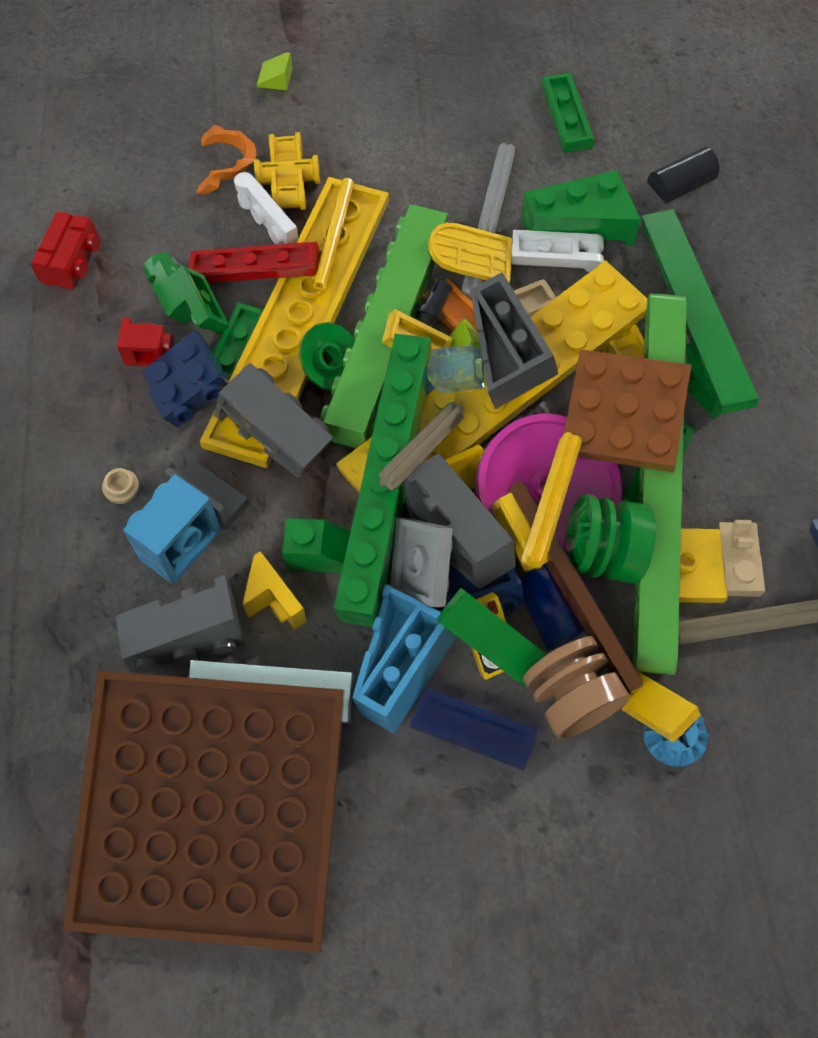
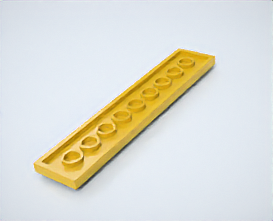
M328 177L297 243L317 241L320 249L317 269L342 181L332 177ZM354 184L326 289L320 291L313 287L316 275L279 278L229 382L251 363L257 369L262 368L273 377L275 385L283 393H290L298 400L300 399L309 379L302 370L299 359L300 342L305 332L314 325L326 322L334 324L389 203L388 192ZM213 413L200 439L201 447L268 469L272 458L264 453L265 447L253 436L246 440L239 435L238 431L241 427L228 417L220 421Z
M606 260L530 317L554 355L558 375L495 409L487 390L482 355H479L426 395L418 433L450 402H454L457 406L461 404L464 407L462 412L464 418L421 463L438 453L446 460L478 444L480 445L573 373L577 368L580 349L600 352L608 346L611 340L617 339L644 318L647 309V298ZM371 438L336 463L338 470L358 493L361 488Z

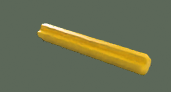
M571 432L564 433L559 440L523 553V563L536 569L541 568L546 562L581 447V438L573 435Z

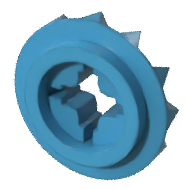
M699 717L688 728L682 737L685 742L684 744L680 743L678 739L674 743L670 740L663 741L665 737L646 725L643 728V737L647 749L653 757L663 764L673 767L688 766L696 762L706 751L709 733L706 730L703 717Z

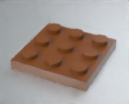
M580 349L564 433L571 432L573 435L581 438L582 443L577 457L674 472L691 365Z

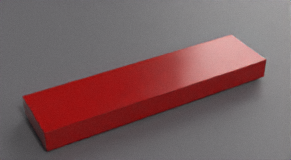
M317 241L191 251L188 268L203 274L208 283L316 275L320 249Z

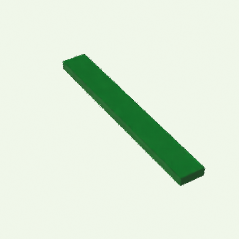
M674 209L642 215L641 225L670 294L686 296V332L720 413L725 414L757 407L758 395Z

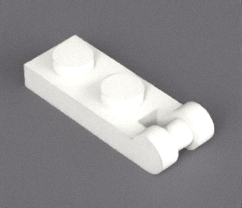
M242 172L237 174L234 178V184L238 191L239 205L244 209H250L253 218L259 225L262 223L265 225L269 236L276 245L297 243L299 239L297 227L250 173Z
M513 230L511 264L584 268L586 271L591 272L604 262V257L601 254L604 250V238L599 234Z

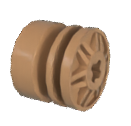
M593 636L580 638L553 650L533 665L523 677V682L527 689L536 690L533 695L536 703L542 704L556 700L545 712L544 718L557 740L562 741L572 738L598 725L622 709L632 697L617 673L613 672L597 676L607 666L609 660L605 654H597L600 645Z

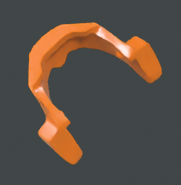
M213 125L203 134L201 138L202 146L212 145L217 142L226 143L240 149L244 158L237 160L233 168L210 171L209 176L198 186L196 194L206 195L218 189L220 182L235 178L237 174L245 172L254 162L257 155L255 144L241 131L224 130L220 126Z

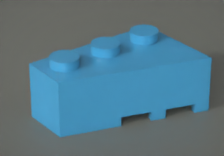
M385 584L379 616L374 621V633L369 650L365 652L352 698L362 716L395 734L457 636L436 620L441 612Z

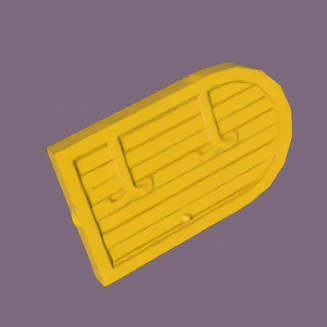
M448 222L438 225L431 232L428 240V250L433 260L442 268L486 281L502 272L510 283L512 238Z

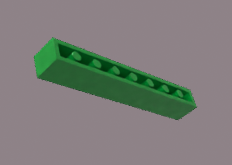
M396 333L394 335L334 604V610L340 622L373 627L375 618L379 616L383 602L382 594L388 581L393 557L396 517H401L405 499L404 482L395 490H390L386 486L381 487L379 484L381 480L379 472L418 434L433 364L431 338Z

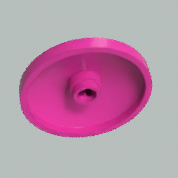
M536 414L523 417L506 426L489 442L477 466L475 496L495 519L491 504L507 495L508 488L519 481L524 483L536 505L539 506L559 440L564 434L566 416ZM577 457L554 532L563 550L569 516L574 503L580 495H595L598 499L607 497L614 502V506L622 500V482L617 463Z

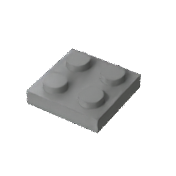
M396 517L390 586L430 607H445L449 589L448 574L450 554L453 549V528L409 517Z

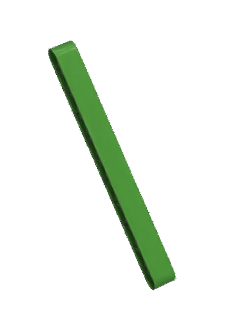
M649 293L645 315L644 358L685 364L686 296ZM684 415L674 472L640 467L638 503L647 504L653 509L656 520V538L650 566L640 582L635 583L632 664L637 672L675 675L677 668Z

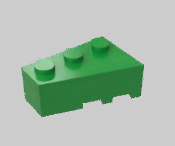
M617 170L524 192L521 219L526 230L599 234L604 240L624 241V245L635 244L641 219Z

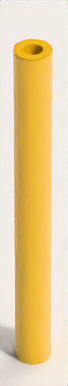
M344 178L341 181L314 279L313 287L320 291L325 290L328 284L353 191L354 181L350 178Z

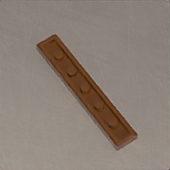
M519 481L508 488V494L512 492L530 528H532L538 506L524 483ZM553 535L547 555L548 562L545 563L546 567L587 636H593L600 645L598 654L603 653L609 661L606 668L609 673L615 672L618 674L630 695L636 693L643 686L642 679L556 536Z

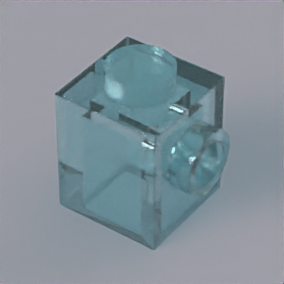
M473 344L431 350V362H428L427 365L429 382L442 393L484 389V363L481 351Z

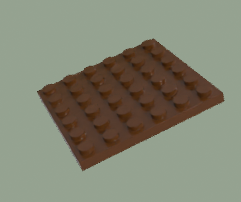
M97 671L63 930L320 953L323 945L345 690Z

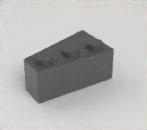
M502 272L470 290L480 339L482 361L485 368L487 390L495 409L558 375L553 353Z
M439 453L419 464L403 481L409 518L453 528V549L450 554V564L479 590L515 568L514 549L516 545L513 537L499 524Z
M226 575L215 578V586L195 593V589L192 587L181 591L182 599L163 605L161 600H156L116 615L121 657L129 670L138 673L151 672L158 669L161 664L170 662L177 664L190 663L191 660L195 661L198 658L197 656L209 653L224 655L235 651L236 647L245 645L237 602Z

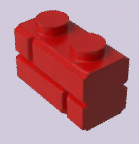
M59 211L55 213L30 264L38 281L43 284L58 285L59 287L71 290L76 288L79 279H83L87 275L88 260L91 253H96L100 246V235L97 233L93 221L89 217L72 216L69 213Z

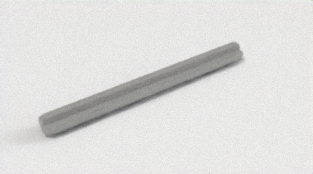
M502 143L498 147L477 229L492 233L496 231L515 156V147L512 144ZM465 275L462 293L472 301L470 290L483 283V280Z

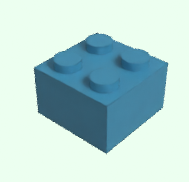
M176 474L167 483H162L157 487L152 499L142 510H138L131 515L126 527L123 529L139 560L172 585L178 581L222 531L210 498Z

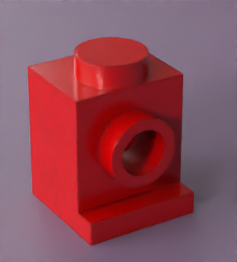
M123 317L117 348L124 365L147 367L174 346L173 335L166 334L162 325H155L153 323L132 324L130 318Z

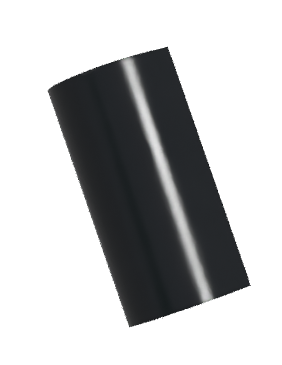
M703 147L651 172L647 183L666 204L716 179L720 169L719 161L713 150Z

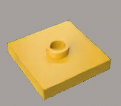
M681 528L679 602L725 603L727 600V589L720 529Z

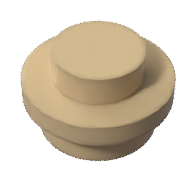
M123 468L113 469L108 472L102 484L105 497L110 502L116 504H124L133 500L140 488L136 475Z

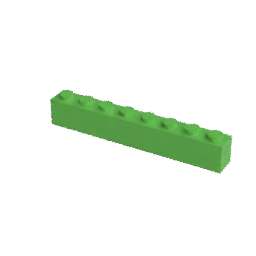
M410 204L406 216H400L396 229V241H391L388 245L385 268L380 267L377 273L376 291L374 294L370 293L368 295L364 321L359 320L354 333L356 341L353 348L348 347L345 352L342 376H336L333 382L332 401L330 405H325L321 412L320 420L328 427L329 434L333 437L331 442L358 448L371 438L391 353V348L382 344L388 315L396 309L416 319V310L418 305L422 303V295L427 290L436 266V262L428 250V240L431 232L438 225L448 222V213Z

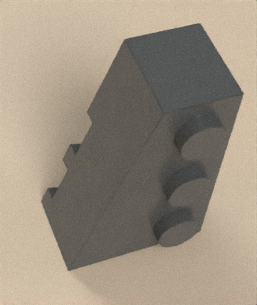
M251 363L219 392L214 416L220 421L228 417L241 427L238 431L239 435L246 440L253 436L265 447L263 451L266 455L297 478L325 451L333 438L329 434L328 427L320 419L315 417L312 419L302 410V405L295 396L290 393H283L275 385L273 377L262 368L257 369Z

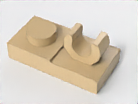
M735 520L733 523L719 522L717 529H720L727 596L762 597L765 592L757 523H752L751 520Z

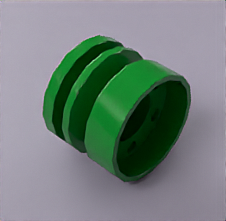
M580 495L570 513L564 542V551L578 575L586 573L588 577L594 578L600 577L604 572L608 580L630 584L639 583L650 566L654 552L656 520L653 509L647 504L630 501H620L614 506V502L607 497L598 499L595 495Z

